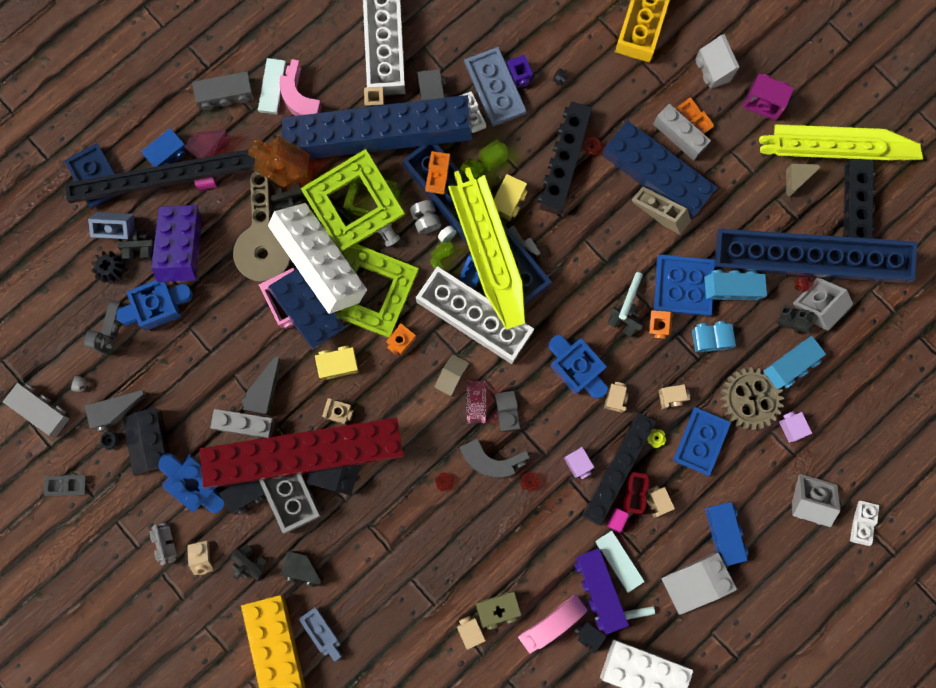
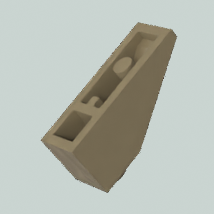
M642 187L632 199L635 205L664 227L679 235L691 222L687 208L645 187Z

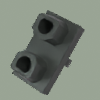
M300 183L292 184V190L285 192L284 188L281 187L274 189V195L271 197L276 211L309 203L301 190L302 186Z
M134 230L133 235L127 239V242H117V248L121 250L124 261H133L134 252L140 251V258L142 260H152L154 244L152 240H147V235H140L139 230Z
M634 303L625 320L619 318L621 312L619 309L613 306L610 311L611 315L608 324L616 328L621 320L626 322L627 326L623 333L629 337H632L637 330L640 331L643 325L630 317L631 315L636 318L640 316V313L634 310L637 306Z
M785 305L780 312L781 317L777 323L779 326L794 329V332L797 334L802 332L810 333L814 323L819 318L817 315L811 314L809 310H793L792 306Z
M247 544L239 550L235 549L232 552L231 558L236 562L231 566L236 571L233 577L238 579L241 576L247 580L251 575L258 581L267 562L260 556L254 563L248 560L253 554V550Z

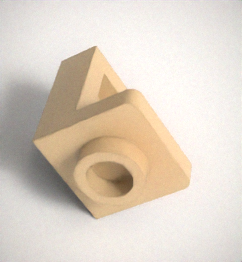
M203 541L187 545L188 565L193 574L203 575L213 571L208 542Z

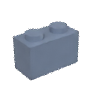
M96 212L88 219L90 237L129 239L135 230L134 214Z

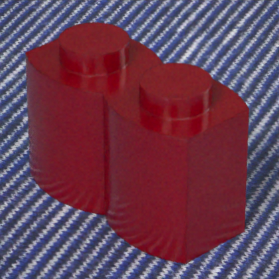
M633 472L628 475L626 479L627 494L623 500L624 512L638 515L644 512L646 507L645 493L649 486L647 474Z

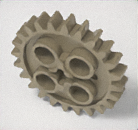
M752 367L747 372L743 368L740 370V373L734 372V377L729 376L727 378L729 382L723 383V386L727 389L720 391V393L725 395L720 398V401L725 402L721 408H727L728 411L724 415L730 414L732 416L729 420L730 422L737 420V427L743 423V429H747L749 425L751 430H755L756 426L762 429L764 425H771L770 421L774 422L777 420L775 415L781 414L777 408L784 407L783 404L779 403V401L784 399V397L779 396V393L783 390L776 389L765 373L760 374V368L755 372ZM755 383L760 384V386H761V391H760V392L755 389V387H754V384H755ZM736 388L742 389V397L736 393ZM749 397H754L755 401L749 400ZM761 401L767 404V410L762 409ZM743 406L749 409V415L743 413Z

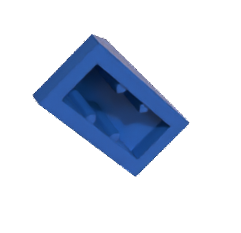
M469 254L458 280L475 290L480 278L472 255Z

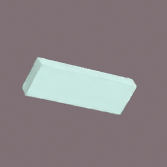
M267 58L258 111L261 113L276 115L278 113L281 96L279 81L280 75L284 76L285 60Z
M612 531L595 541L627 592H630L644 582Z

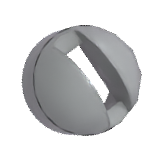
M75 375L71 390L76 392L84 391L87 388L86 379Z

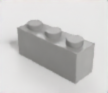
M670 104L657 115L653 123L657 129L693 161L706 149L711 141Z
M17 383L3 403L47 435L56 437L70 419L65 415L66 411L57 405L56 407L50 404L51 400L42 394L38 396L34 393L36 389L31 385Z
M214 409L210 429L258 438L273 437L276 421L267 417Z

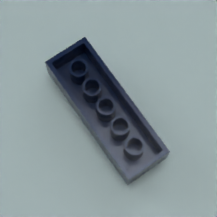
M628 120L606 145L602 153L603 157L643 187L687 208L691 221L717 189L715 185Z

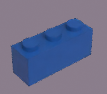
M732 502L706 507L705 512L716 553H719L724 565L728 566L747 561L748 549L741 539L743 531L741 526L737 524L736 517L738 513L735 505H732Z

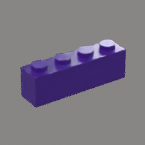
M600 549L577 556V561L574 562L577 573H581L584 581H581L584 592H589L591 600L588 602L592 612L596 611L598 619L595 621L599 631L608 634L629 626Z

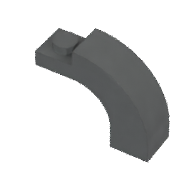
M478 439L460 447L464 459L471 468L484 476L492 478H504L514 475L513 466H516V468L522 467L527 464L526 460L530 458L527 451H524L507 460H493L483 452Z

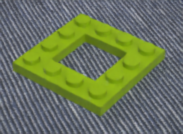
M366 149L301 188L327 234L341 253L405 215ZM361 177L378 207L345 226L328 196Z
M356 244L343 253L344 258L354 272L357 273L359 267L390 278L393 282L380 313L355 304L337 311L335 315L341 320L389 338L394 331L419 268Z

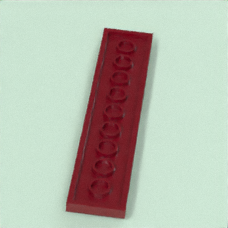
M398 417L200 448L204 489L403 458Z

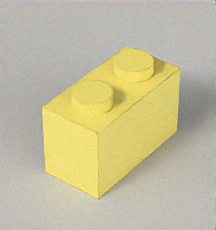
M506 174L494 198L499 217L510 221L512 216H517L520 209L518 204L520 200H525L528 193L526 190L527 183Z
M342 346L338 348V351L330 352V350L320 351L319 355H315L321 381L359 373L353 347Z

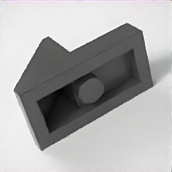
M514 391L496 393L495 399L500 432L520 429Z

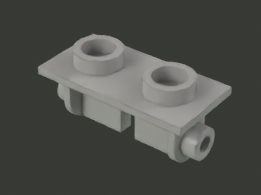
M167 523L159 524L157 529V525H154L152 531H150V538L152 543L155 542L157 550L154 551L156 561H160L161 566L166 564L165 560H168V563L175 562L177 554L174 543L166 545L165 542L173 539L170 526H167Z

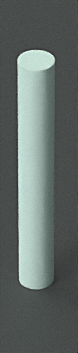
M640 272L635 273L621 309L619 318L623 320L627 318L643 275Z
M653 606L626 611L624 615L626 620L653 615L655 614V609Z

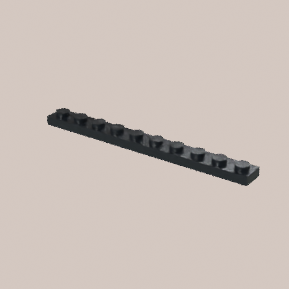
M253 149L65 183L66 197L69 203H76L257 169Z

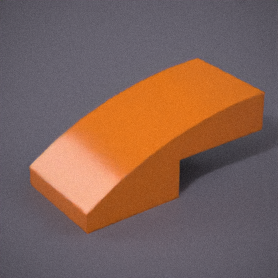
M691 97L675 108L703 134L714 126L707 114L699 110Z
M431 151L425 192L445 193L450 154Z

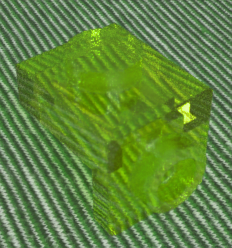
M450 241L438 244L435 250L430 252L431 259L429 261L434 269L438 266L443 270L439 260L454 252V247Z

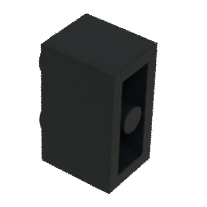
M259 480L234 484L219 493L231 514L237 513L238 515L246 512L248 506L252 503L257 505L264 501V496H266Z

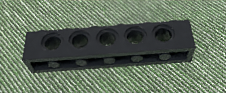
M572 101L569 107H565L562 118H566V120L559 127L558 135H561V137L554 144L553 152H556V154L549 161L548 169H551V171L544 178L543 186H546L545 192H540L538 203L541 204L539 210L561 216L592 107ZM574 121L578 123V126H571L570 122ZM570 138L573 140V143H566L565 139ZM565 155L569 160L563 161L560 159V156ZM561 172L564 177L558 178L555 176V173ZM551 189H556L559 192V194L552 195L549 191Z
M850 159L845 164L843 237L861 238L857 235V231L862 234V238L872 239V232L875 227V222L872 221L875 210V203H873V195L875 193L873 178L876 172L875 167H873V160ZM858 178H861L863 180V183H860L858 181ZM857 195L861 196L863 201H860ZM857 213L862 215L863 220L858 218Z

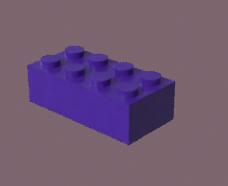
M197 205L159 207L151 267L157 282L196 280L202 218Z

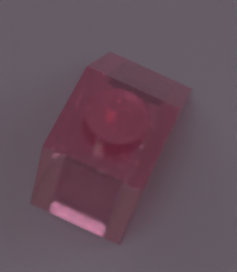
M224 129L197 132L188 139L185 148L196 159L215 156L230 137Z
M466 381V423H486V381Z

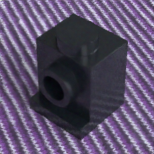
M586 621L583 624L579 622L573 631L579 636L578 641L585 647L591 645L589 650L594 654L606 638V636Z

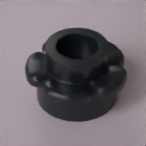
M559 68L556 71L552 81L557 86L560 83L563 85L568 77L566 74L567 70Z
M114 431L104 432L100 437V445L106 448V450H113L120 442V439L117 437L118 434Z

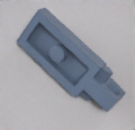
M314 607L299 618V621L320 652H323L325 656L330 654L334 662L342 657L337 648L340 646L338 638L317 607Z

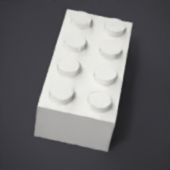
M613 639L600 678L621 688H688L693 670Z

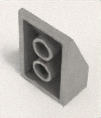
M711 553L661 578L679 615L737 590L719 553Z

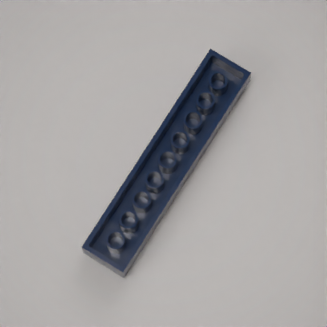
M468 95L282 117V151L288 161L356 154L365 149L367 152L473 140L471 107Z
M438 144L421 146L402 160L403 168L426 196L433 201L435 207L468 245L448 186L458 185L454 172L459 170L450 160L445 193L425 192L431 151L444 152ZM459 171V173L461 174L462 182H468V180ZM501 221L522 280L523 303L525 307L548 289L552 281Z
M718 229L716 233L714 270L757 271V273L911 283L915 281L918 242Z

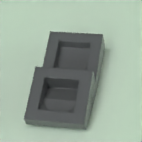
M515 226L510 227L508 230L533 259H538L540 252L532 239L529 238L523 241Z
M86 475L45 476L44 496L85 495Z

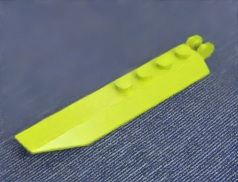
M775 124L774 135H764L759 138V143L763 145L760 147V152L767 155L775 153L778 156L874 160L923 159L920 143L887 129Z
M468 167L465 168V173L469 181L463 183L459 171H456L454 175L458 185L448 186L484 293L507 330L525 324L522 280L486 177L483 175L477 180L474 179L471 169Z

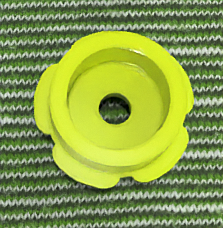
M652 429L647 438L648 443L654 448L664 445L666 442L664 431Z

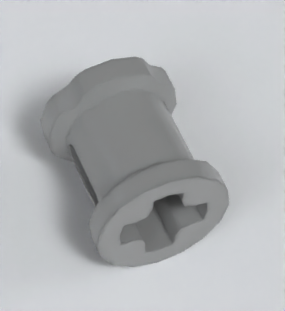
M392 223L377 231L385 240L384 244L387 247L400 239L399 235H396L391 227Z

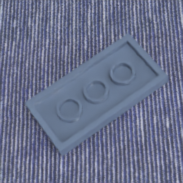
M498 47L464 59L465 66L492 127L526 114L524 104Z

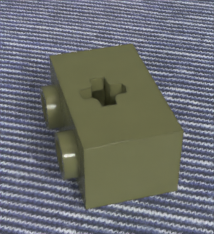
M514 591L476 603L483 628L487 627L488 630L499 627V622L506 621L507 624L518 620L517 617L521 616ZM496 606H499L501 609L504 608L505 611L501 612L502 616L493 614Z

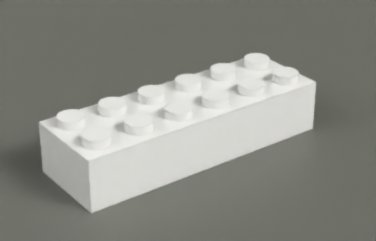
M363 0L367 87H383L384 95L405 94L401 0Z
M303 203L274 211L268 227L326 311L330 314L360 303L367 288L308 205Z
M438 266L416 297L418 304L511 364L534 331V328L526 323L506 330L486 297Z

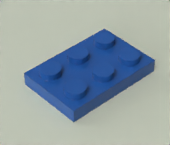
M694 407L672 461L703 475L710 476L731 422Z

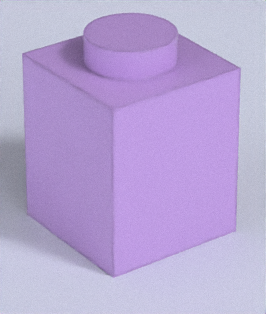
M792 411L783 415L784 420L779 421L789 443L812 434L802 412L795 414Z
M583 447L564 457L575 478L580 476L583 479L592 474L590 470L594 466Z

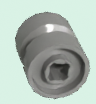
M432 200L421 201L410 207L413 219L417 220L415 226L418 234H427L441 227L438 215L434 214L436 210Z

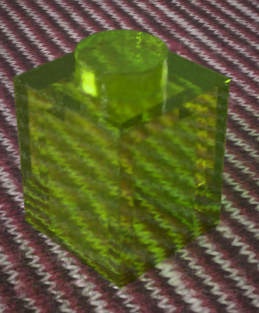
M496 139L479 151V159L490 172L507 160L508 148L503 142L500 143Z

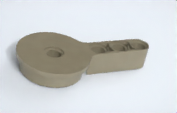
M256 171L251 175L250 179L252 225L238 237L234 246L233 257L236 267L245 277L253 281L265 282L282 274L290 263V257L268 227L272 218L270 180L264 172ZM258 179H265L262 185L256 184ZM259 197H266L263 203H257ZM260 215H266L264 221H258ZM263 250L267 251V257L265 259H260V253L263 252Z

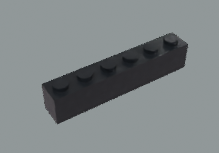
M641 413L635 415L581 517L597 526H601L656 424L654 420Z

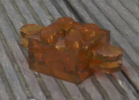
M281 136L268 144L259 139H254L250 142L248 155L255 158L253 170L282 187L287 186L293 181L300 183L304 187L313 181L314 172L308 169L310 154Z

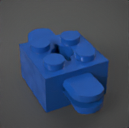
M154 280L127 291L131 304L118 309L116 316L118 321L126 326L138 322L139 327L147 331L182 317L178 306L189 302L193 294L191 289L185 284L171 288L169 282H157Z
M562 335L554 336L550 340L549 349L557 359L552 362L550 367L575 395L584 388L593 398H602L607 393L608 387L598 375L607 366L582 338L571 345Z
M169 453L161 456L158 467L160 471L168 476L162 483L163 488L193 513L200 505H203L212 513L222 510L224 501L215 490L216 487L203 488L201 463L189 454L181 462Z

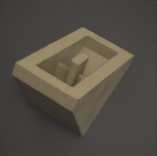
M791 164L786 169V195L790 197L820 166L813 164Z
M452 354L443 367L434 388L451 397L469 363Z

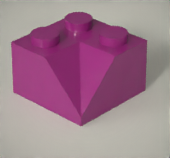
M759 73L743 102L742 108L776 121L786 108L794 87L789 86L786 82L774 80L769 75Z

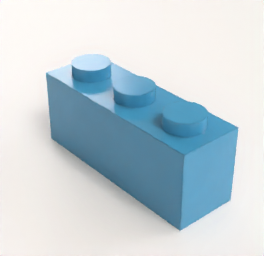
M723 270L711 271V274L704 277L706 299L760 300L767 297L765 274H758L757 271L740 273V271L735 270L723 273Z
M810 336L763 370V372L776 389L783 386L788 388L796 382L794 380L795 377L801 378L809 372L807 370L808 367L814 368L822 362L820 358L826 355V353L816 340Z

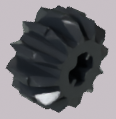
M102 251V256L95 255L97 261L91 262L95 266L91 269V272L95 274L97 280L101 279L103 283H107L108 280L114 283L115 277L121 279L118 275L119 273H125V270L121 268L125 263L120 261L121 256L115 255L113 251H110L108 254Z

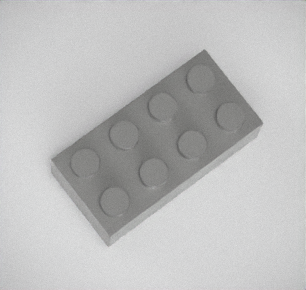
M303 473L259 480L283 534H287L322 517Z

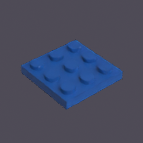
M658 254L653 311L710 317L712 315L713 299H706L704 277L711 274V271H714L715 260Z

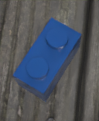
M169 128L143 149L141 153L153 167L172 164L176 160L182 159L189 150Z

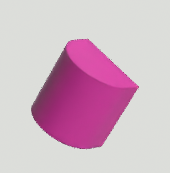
M215 177L194 180L198 191L217 187Z
M615 508L607 527L618 533L622 532L629 517L628 513Z

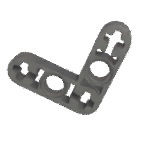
M110 301L101 332L89 330L86 333L84 340L86 348L98 354L110 355L120 323L116 313L118 309L123 307L122 302Z

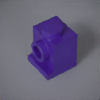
M525 55L507 61V68L515 86H527L530 80H532L533 73Z

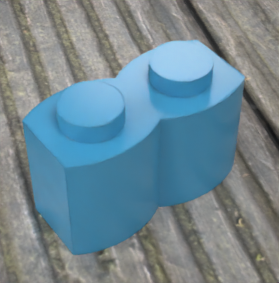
M726 321L716 322L714 326H708V323H700L692 330L695 353L733 349L736 346L733 325L727 324Z

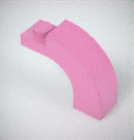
M291 59V64L286 69V76L280 75L279 81L280 91L287 108L294 116L321 113L322 106L320 100L306 98L297 91L301 66L299 60Z
M575 594L562 602L539 623L523 632L518 638L528 652L532 653L561 635L588 610Z

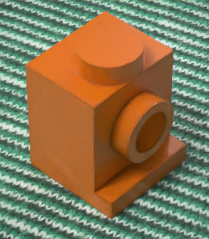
M651 310L649 333L655 334L654 338L666 339V335L671 336L673 313ZM661 322L665 323V328L663 329L659 328Z
M400 323L386 341L389 345L387 349L395 355L399 353L402 356L415 341L416 335ZM402 337L403 342L397 343L396 339Z

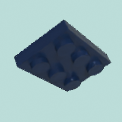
M98 143L64 160L75 181L115 174ZM118 195L86 200L89 208L94 209Z

